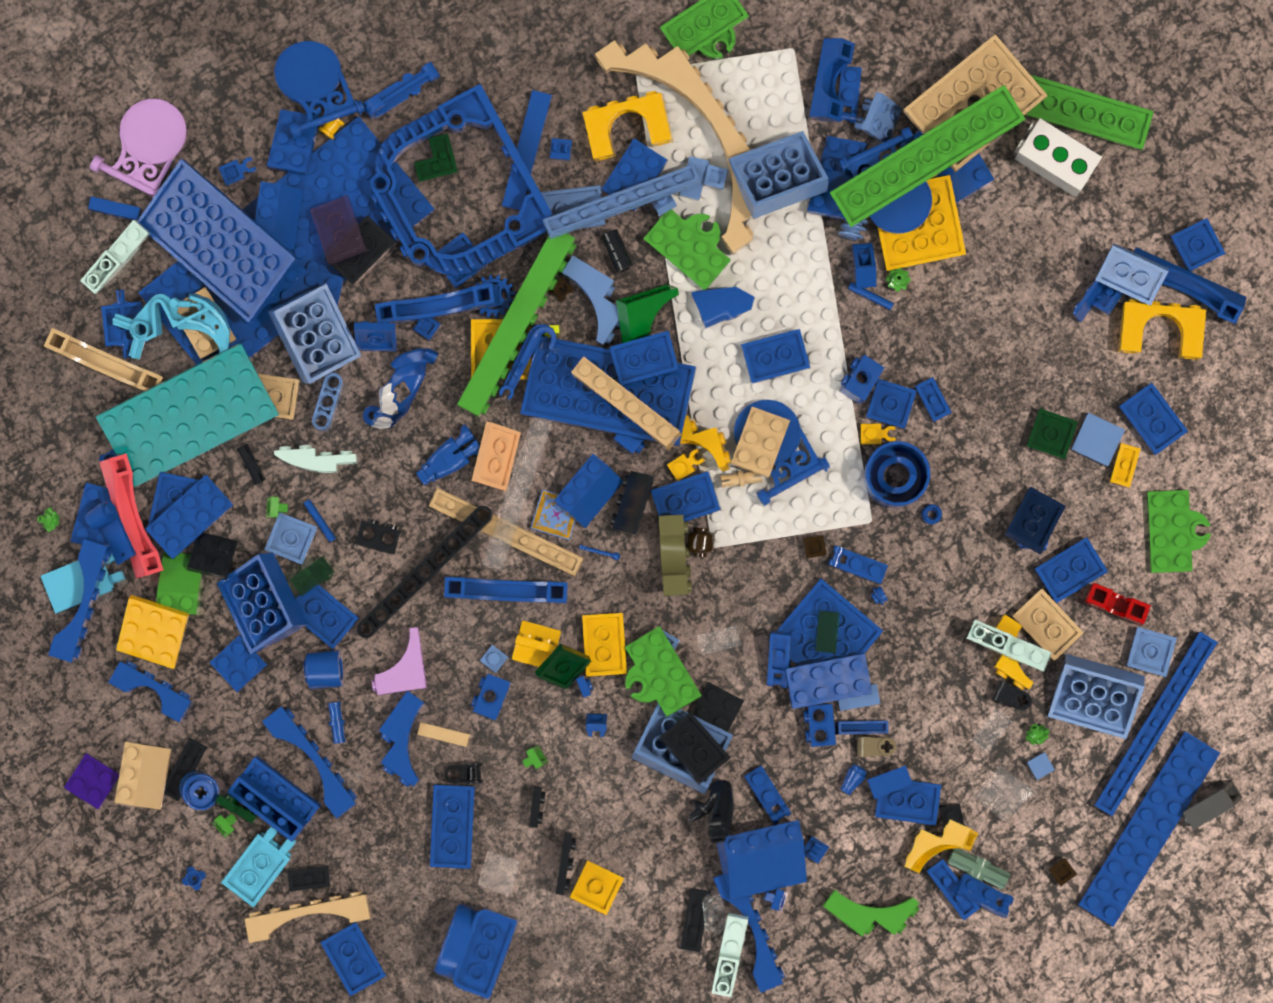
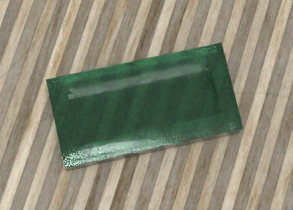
M819 611L815 652L836 654L840 613Z

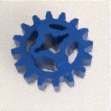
M490 274L489 280L482 277L483 283L476 282L475 285L497 284L501 308L492 310L491 307L480 310V314L483 315L486 312L487 318L494 314L496 319H498L499 313L505 316V310H509V304H512L514 301L511 297L516 295L514 291H510L513 285H506L507 278L501 281L500 275L493 279ZM504 289L507 292V300L502 298Z

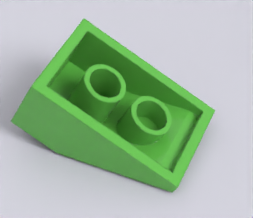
M163 552V571H160L156 603L189 613V615L199 616L203 574L187 570L191 554L180 553L173 560L166 552Z

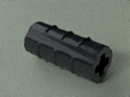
M615 229L603 234L602 240L617 274L631 269L633 264L618 230Z

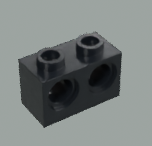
M367 518V521H361L355 544L396 556L402 532L398 530L399 527L388 523L386 527L378 525L379 521ZM368 528H373L375 531V535L371 539H366L364 536V532ZM388 533L393 534L395 537L394 542L391 544L384 543V536Z

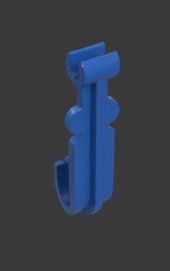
M432 62L424 65L421 68L422 71L414 76L411 73H406L402 78L403 82L397 81L363 103L365 113L369 114L372 119L384 115L409 99L410 93L414 96L419 95L421 92L420 86L428 81L429 83L434 82L440 78V74Z
M538 324L530 330L504 384L499 389L500 396H502L505 389H509L508 400L513 397L514 390L543 333H548L551 336L548 349L552 350L554 348L556 333L549 325Z

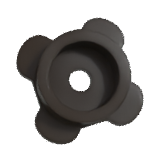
M560 277L557 279L558 281L553 291L549 289V292L555 294L558 300L563 302L566 300V296L573 292V286L568 285L565 279Z

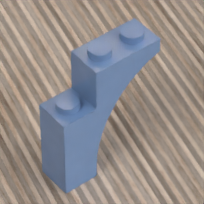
M572 256L562 274L578 285L590 299L598 320L596 343L604 347L606 343L609 345L613 340L615 334L612 332L616 326L620 328L617 306L605 299L606 296L610 298L616 288L613 286L614 280Z

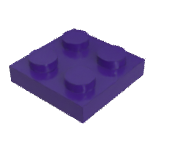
M86 753L64 788L99 810L117 783L119 773Z

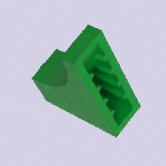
M666 284L616 300L622 343L650 336L656 314L666 302L679 296L678 288Z

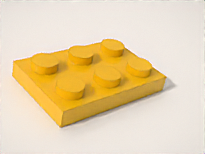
M623 613L582 615L584 652L591 659V663L586 667V677L627 674Z

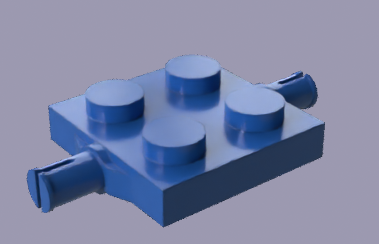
M122 289L120 291L116 290L117 302L112 305L101 306L105 346L122 347L123 359L131 358L129 352L134 338L131 336L130 330L113 325L112 320L116 313L134 319L143 309V303L141 301L132 303L125 301V294ZM140 324V331L145 334V326Z

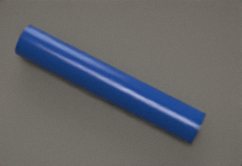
M851 282L848 288L891 310L894 304L865 288H856V284Z
M309 499L303 504L329 543L336 540L337 538L312 501Z

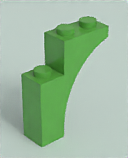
M835 889L822 905L861 936L864 934L869 935L875 927L872 924L874 921L893 935L896 933L900 934L907 926L905 923L909 916L913 918L919 910V907H917L919 902L913 897L889 907H868L847 899Z

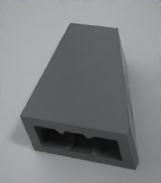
M1231 780L1186 808L1183 812L1184 821L1195 830L1235 807L1243 797Z

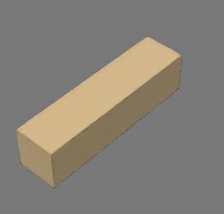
M420 722L417 735L468 747L470 734Z

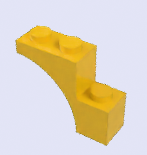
M687 415L680 444H694L708 450L715 458L718 468L722 472L730 470L729 463H731V457L724 448V444H726L724 433L720 432L716 427L698 432L696 421Z
M1003 615L995 628L1017 638L1022 625L1007 615ZM1001 655L994 665V668L997 669L996 674L1004 679L1009 677L1014 681L1013 685L1022 691L1024 688L1029 690L1034 683L1024 674L1019 663L1013 659Z
M952 820L945 826L942 838L921 829L914 840L912 851L906 857L904 867L920 873L927 861L942 851L948 849L971 851L978 832Z

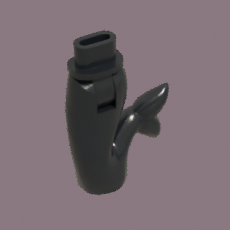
M718 780L712 784L709 798L705 804L694 800V811L691 812L688 818V822H693L710 814L707 821V829L711 843L724 842L730 832L734 798L733 785L726 780Z

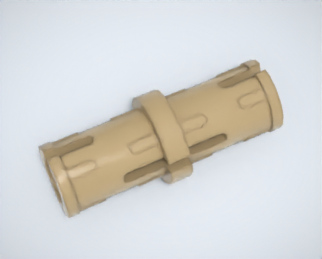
M738 471L737 474L720 475L721 481L729 480L728 482L721 483L722 488L737 485L744 487L745 484L762 483L763 481L762 477L754 478L753 476L760 475L753 472Z

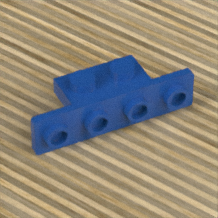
M1095 280L1087 288L1081 302L1076 304L1073 315L1079 322H1082L1092 307L1109 315L1124 293Z

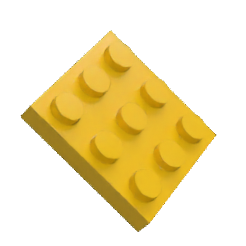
M471 319V378L503 319ZM531 325L529 326L528 330L526 331L527 333H529L530 330L532 329V326H531ZM520 343L517 348L519 352L523 346L522 343ZM532 356L520 380H528ZM510 361L507 368L511 370L514 362Z
M131 595L128 600L116 650L174 669L177 664L189 613Z

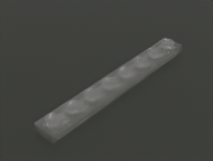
M532 418L482 564L483 566L501 572L503 570L553 421Z

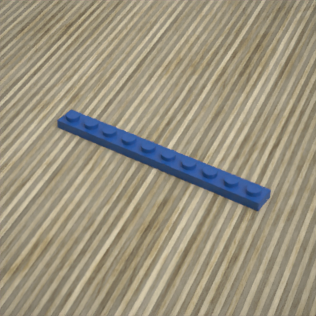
M1201 631L1197 634L1094 804L1095 807L1113 816L1218 643Z

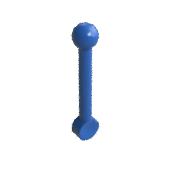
M579 545L581 550L613 557L614 560L620 559L618 552L613 554Z

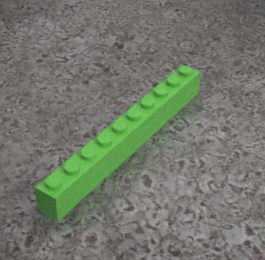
M567 233L550 239L548 236L457 404L458 407L480 418L481 414L485 415L490 407L488 402L491 396L495 397L500 389L498 386L500 379H505L510 370L507 366L510 361L514 362L519 354L517 348L520 343L524 344L529 334L526 331L530 325L534 326L538 319L536 313L539 307L543 309L548 300L546 294L549 289L553 291L558 280L555 278L558 272L562 273L567 265L566 257L568 254L572 255L576 249L575 237Z

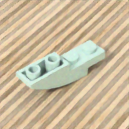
M133 220L109 250H105L80 281L94 294H97L140 249L139 246L150 235V232L137 220Z
M301 445L299 449L291 450V446L279 447V450L274 451V455L284 462L313 472L338 473V465L358 464V457L356 454H352V451H341L340 455H332V452H321L320 456H317V450L312 448L311 445Z
M974 620L967 639L1042 672H1044L1052 654L1045 649L977 620Z
M728 913L711 992L713 994L732 997L748 923L747 916Z

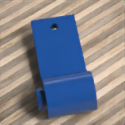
M103 501L86 512L85 520L92 529L102 530L107 543L111 545L110 550L117 565L136 555L116 511V507L111 502Z

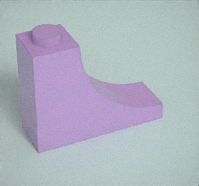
M418 627L409 628V644L402 659L391 669L375 674V679H372L373 692L377 691V695L427 689Z

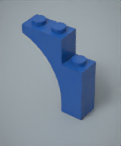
M409 691L405 693L379 731L382 733L380 737L388 743L395 742L381 761L384 765L382 769L390 775L396 773L401 777L399 781L405 786L409 787L412 785L415 787L420 779L416 775L410 761L409 736L413 722L425 703Z

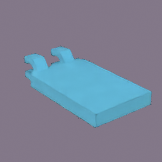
M111 555L109 562L105 563L104 570H106L103 582H99V596L113 591V584L126 579L123 571L109 576L106 565L116 562L113 555ZM79 560L41 576L55 614L81 604L84 592V578Z
M272 826L266 834L263 832L257 834L221 882L253 908L291 860L290 856L292 854L289 851L297 842V840L291 842L287 839L281 847L273 840L278 831Z

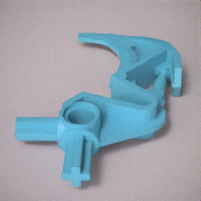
M160 293L153 296L134 319L116 313L112 320L113 325L130 330V334L134 339L129 356L134 359L141 358L145 341H149L162 334L160 303L173 328L199 330L208 334L217 343L219 353L229 349L230 328L221 308L207 297L189 293L188 298L197 303L182 301L177 298L170 299L169 296ZM179 307H197L199 310L188 317L178 313ZM140 324L145 326V334L140 331Z

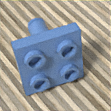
M876 92L873 100L865 99L864 102L868 103V105L863 104L862 108L864 111H868L866 119L863 117L857 118V121L861 123L855 122V128L863 130L879 143H883L892 137L902 108L883 93Z

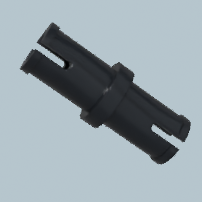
M247 443L237 448L236 450L245 464L243 467L245 470H248L254 485L267 480L258 465L260 462L258 459H255L249 444Z

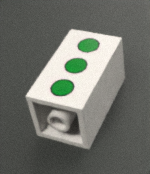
M1041 118L1037 123L1033 121L1025 134L1028 137L1027 140L1022 138L1014 151L1017 154L1015 160L1074 197H1077L1102 157Z

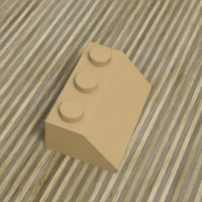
M125 742L115 803L161 810L172 749Z

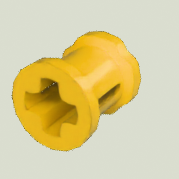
M340 119L325 123L318 130L333 140V135L344 123Z

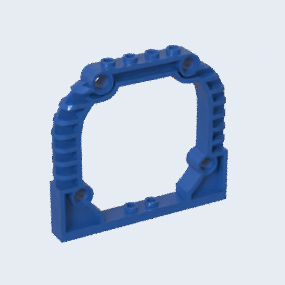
M481 84L399 128L388 136L378 151L375 175L370 180L373 192L370 196L375 205L380 204L383 210L380 214L385 223L389 221L392 229H390L394 240L399 239L402 244L399 248L404 258L409 257L410 261L416 266L426 265L431 270L444 275H466L547 234L543 219L551 217L553 214ZM452 118H461V124L453 125L451 123ZM466 126H474L484 130L493 126L503 144L501 149L505 157L508 158L510 156L513 162L511 167L515 175L519 174L530 194L524 197L519 214L509 216L506 219L505 230L467 251L455 255L437 253L429 240L416 236L394 195L397 191V181L392 168L398 157L409 148L445 129L459 133ZM377 181H385L386 186L383 189L376 188L375 184ZM512 222H517L520 224V229L512 231L509 225ZM418 250L425 253L424 258L421 260H417L414 257V253Z

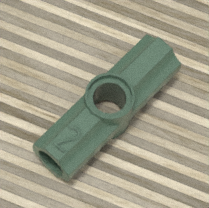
M953 849L947 861L950 865L965 871L966 874L982 882L984 880L1002 890L1009 880L1010 873L991 865V862L983 858L970 855L960 849Z

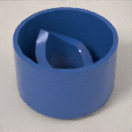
M895 441L882 445L871 455L864 470V483L869 495L877 503L888 508H904L913 504L924 494L930 481V466L927 458L921 450L907 442ZM900 464L905 467L908 472L907 483L902 487H891L886 484L884 471L888 466Z

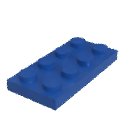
M827 136L820 163L828 177V191L810 198L807 208L808 213L846 220L830 192L853 178L851 171L842 170L839 164V160L842 159L841 157L845 156L848 159L866 151L867 144L865 142ZM862 165L858 168V175L860 174Z
M293 266L267 303L279 305L286 300L326 283L338 306L344 277Z
M205 475L146 528V531L174 560L233 507L234 504Z
M865 653L784 668L792 709L872 694Z
M434 785L430 867L471 869L475 787Z

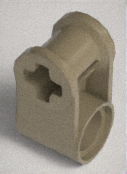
M857 737V757L890 756L896 751V743L891 738ZM885 741H889V744L893 745L889 752L881 749V745H884Z

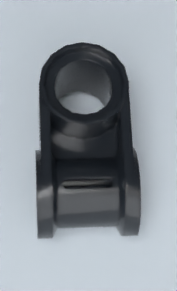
M998 680L991 697L994 701L1006 706L1009 705L1018 710L1029 708L1032 702L1028 693ZM1024 695L1026 696L1025 700L1028 702L1027 705L1023 704L1020 707L1017 697L1021 698Z
M483 763L449 766L445 770V779L452 784L484 783L481 777ZM453 768L457 769L460 773L459 778L454 781L448 778V772ZM473 769H475V779L473 778Z

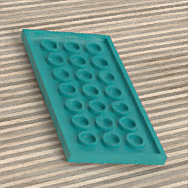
M239 343L96 415V419L116 455L127 454L133 472V485L136 487L158 476L160 472H166L278 416L279 412L242 343Z

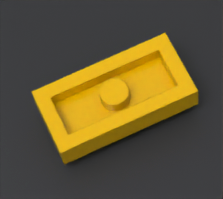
M1120 443L1109 483L1130 488L1141 448Z

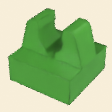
M279 497L267 498L266 518H278L279 512H288V504L279 503Z
M539 745L526 751L529 757L522 761L525 768L534 765L536 769L548 763Z
M231 813L224 819L220 814L212 824L226 839L233 833L232 825L236 822L237 818Z

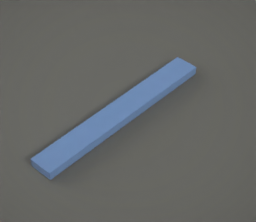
M692 164L543 219V224L550 239L702 184L701 178L695 165Z

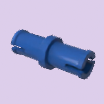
M341 702L328 703L330 713L329 726L332 728L333 744L346 742L343 726L345 720L342 719Z

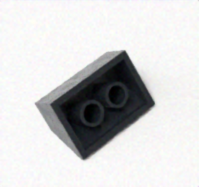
M631 471L630 475H625L622 486L626 488L623 495L619 494L616 503L619 506L617 514L613 513L610 525H613V531L636 538L654 482V476Z

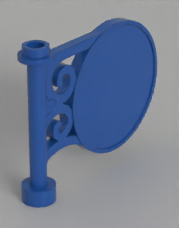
M314 41L298 42L286 48L278 57L274 70L278 88L287 98L299 103L307 114L306 122L297 125L295 121L288 124L293 139L301 137L300 132L356 112L362 115V112L365 111L361 100H353L342 74L339 59L326 45ZM339 83H341L347 97L346 102L342 105L339 104L343 102V95L341 92L335 91ZM334 97H338V98H339V99H336V100H335V103H336L337 105H335V104L332 103V99H333ZM317 105L322 106L325 110L324 115L313 119L312 114L315 116L321 114V108L317 107V110H315L314 107Z
M909 127L902 129L901 135L848 159L842 156L839 164L843 171H851L854 178L858 175L857 171L861 165L872 167L880 162L879 154L890 149L891 154L896 152L897 145L903 142L907 145L914 141L913 134ZM885 154L882 160L890 156L891 154ZM864 167L861 173L867 170L869 167ZM928 183L921 184L869 216V218L877 227L889 233L903 234L915 230L926 220L931 210L932 194Z
M760 400L748 405L739 414L734 426V440L737 447L751 407L790 420L774 464L776 466L775 471L772 469L770 474L775 486L768 491L761 489L756 492L763 506L771 503L770 498L821 470L827 472L830 468L825 457L818 458L800 427L795 413L785 404L775 400ZM800 438L811 457L809 464L804 466L797 464L795 458L799 455L803 457L799 461L800 463H805L807 460V455L804 451H796ZM790 457H791V459H790L791 464L788 463V462H785V461H787ZM787 467L791 473L790 479L780 484L779 478H785L787 472L783 470L781 474L779 469Z

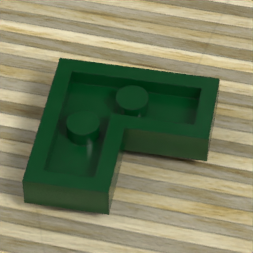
M448 133L429 138L433 158L414 162L419 183L458 173Z
M230 794L219 795L215 801L251 824H254L258 818L246 806L239 805L238 800Z

